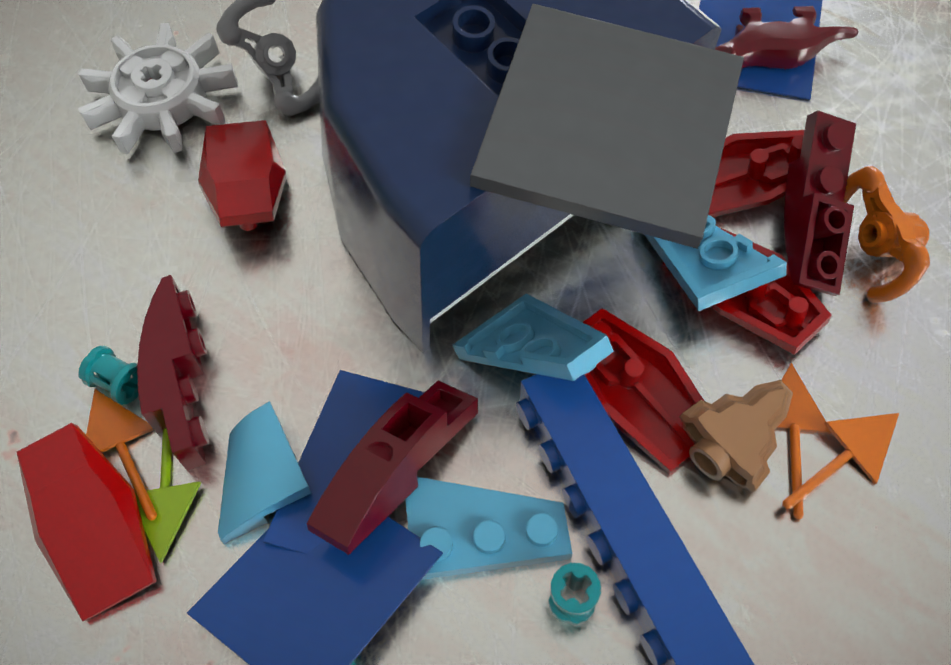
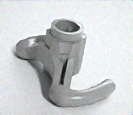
M235 0L224 11L217 23L216 30L220 40L228 46H235L247 52L257 68L272 83L275 107L282 114L293 116L307 111L320 101L319 78L317 77L314 84L303 95H293L290 69L296 61V50L292 41L283 34L269 33L265 36H260L239 28V20L246 13L258 7L272 5L276 0ZM245 39L256 43L254 48L250 43L245 42ZM270 47L272 49L276 47L281 49L283 55L279 56L282 59L280 62H273L269 58L268 50ZM282 75L284 87H281V82L276 76Z

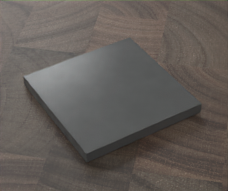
M533 3L472 169L470 187L698 249L705 231L744 57Z

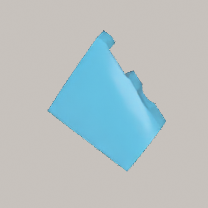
M270 401L245 416L229 434L218 525V535L223 544L267 524L265 515L311 494V490Z

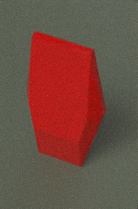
M267 121L206 126L198 183L220 226L240 225L241 229L250 231L255 229L258 223L274 221L287 177Z
M804 130L738 133L726 137L708 215L717 217L760 207L784 197L789 162L800 158Z
M722 229L734 237L736 236V234L731 233L725 229ZM753 242V249L769 258L774 254L786 261L781 254ZM788 262L786 276L711 306L720 315L793 355L825 327L832 316L811 289L793 284Z
M601 308L583 321V323L606 334L614 352L600 361L592 371L584 375L613 424L670 474L690 457L689 450L695 444L684 430L679 416L700 400L704 401V399L670 349Z
M70 423L17 451L35 542L82 621H88L157 582L134 489L78 425Z

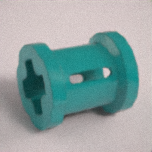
M107 346L93 348L82 360L78 377L82 380L83 384L89 387L99 386L110 393L112 400L121 405H127L139 396L138 363L128 364L122 361Z
M582 563L563 565L554 573L548 605L558 621L579 625L586 622L593 615L601 595V583L597 574L589 566ZM567 585L573 591H578L581 588L585 591L582 604L575 598H570L567 601L563 598Z

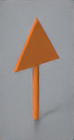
M791 363L781 381L793 392L787 417L776 429L789 430L791 486L793 493L802 486L800 431L831 434L832 432L824 424L826 421ZM803 499L792 507L793 517L797 520L802 519L804 516Z
M94 389L86 436L101 453L114 447L116 448L147 519L150 521L155 520L157 517L156 510L125 444L154 429L147 421L97 389Z
M899 413L825 422L824 424L845 450L783 500V507L791 509L851 458L854 459L874 485L877 484Z

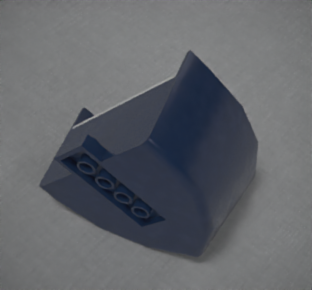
M322 0L316 13L322 157L340 239L393 321L422 353L430 348V323L574 216L569 213L470 187L472 169L532 4L715 50L721 34V27L689 0Z

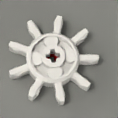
M169 23L160 24L156 45L144 46L133 50L118 35L111 38L113 48L119 59L113 71L81 68L79 76L88 92L110 94L78 108L90 130L122 117L123 120L112 137L120 152L124 154H129L144 130H161L166 143L174 153L182 151V136L177 127L178 125L186 122L194 115L216 125L224 124L226 121L220 104L205 98L206 92L238 87V81L232 64L202 68L220 54L213 35L210 33L205 34L183 51L176 48V40Z

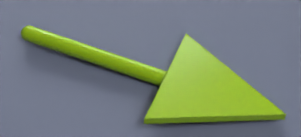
M167 428L163 430L160 488L147 490L157 513L155 520L150 521L147 519L136 495L144 531L160 563L163 562L201 485L199 481L171 486L172 450Z

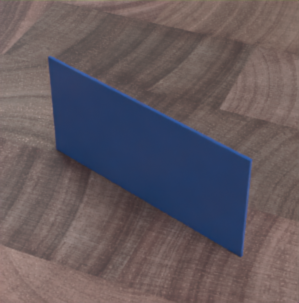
M340 370L298 462L311 490V494L278 509L263 542L303 554L309 553L325 540L308 531L307 522L334 475L368 430L400 397L407 392L419 398L424 392Z

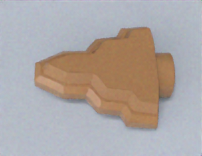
M781 380L756 385L743 397L725 394L712 404L700 400L683 412L679 418L683 423L684 430L695 443L689 450L694 464L705 475L714 480H721L726 476L736 485L745 488L751 493L755 492L770 473L767 460L777 448L774 430L787 417L793 392Z

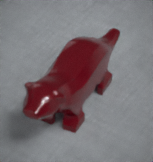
M813 6L794 7L792 10L793 14L799 18H795L790 22L774 21L764 23L761 20L762 12L759 7L742 8L739 19L743 25H737L735 36L730 41L715 47V50L744 57L742 68L763 66L791 69L805 64L830 43L856 37L858 29L848 26H815L817 14Z

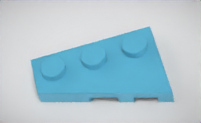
M708 215L703 239L698 249L644 234L698 311L786 276V261L774 254L769 258L753 249V241L740 233L735 237L717 227L716 219Z
M524 294L452 345L459 360L575 381L581 375L589 373L600 361L614 352L606 334L528 294Z
M417 477L418 487L405 499L408 530L421 538L420 547L431 544L443 552L422 580L572 559L573 553L563 502Z

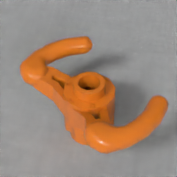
M866 166L848 176L844 202L847 203L857 190H863L862 196L867 215L859 227L858 239L860 246L869 256L895 257L903 262L904 265L902 273L897 278L884 285L871 287L867 291L866 297L869 302L881 303L892 301L906 294L921 280L929 268L930 257L925 247L929 239V228L926 222L919 218V215L913 212H903L895 203L886 184L885 177L879 169L874 166Z

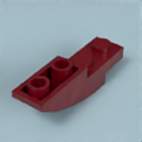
M817 110L807 115L800 158L789 162L784 205L785 248L794 285L837 296L840 295L854 210V205L845 203L844 197L856 123Z
M172 275L161 279L144 319L137 364L138 394L142 416L157 434L163 433V430L167 428L172 453L183 467L189 471L206 465L202 446L209 444V437L201 416L195 417L192 403L199 401L193 378L204 375L200 357L207 355V349L199 328H192L190 318L197 316V312L189 290L180 291Z
M439 380L419 398L406 392L368 430L336 472L307 522L308 531L349 555L418 487L417 472L478 414V398Z

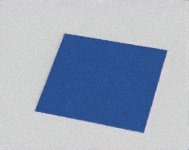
M701 0L699 10L721 27V34L716 44L717 47L730 41L735 36L737 25H743L739 19L742 8L759 7L762 12L761 20L764 23L774 21L790 22L795 18H799L793 14L792 10L794 7L813 6L817 14L814 25L820 27L823 0ZM816 55L805 64L791 69L763 66L742 68L737 88L810 100Z
M389 517L349 555L327 541H323L307 554L264 543L266 531L203 595L187 614L249 665H351L441 557L443 552L431 544L420 547V537Z

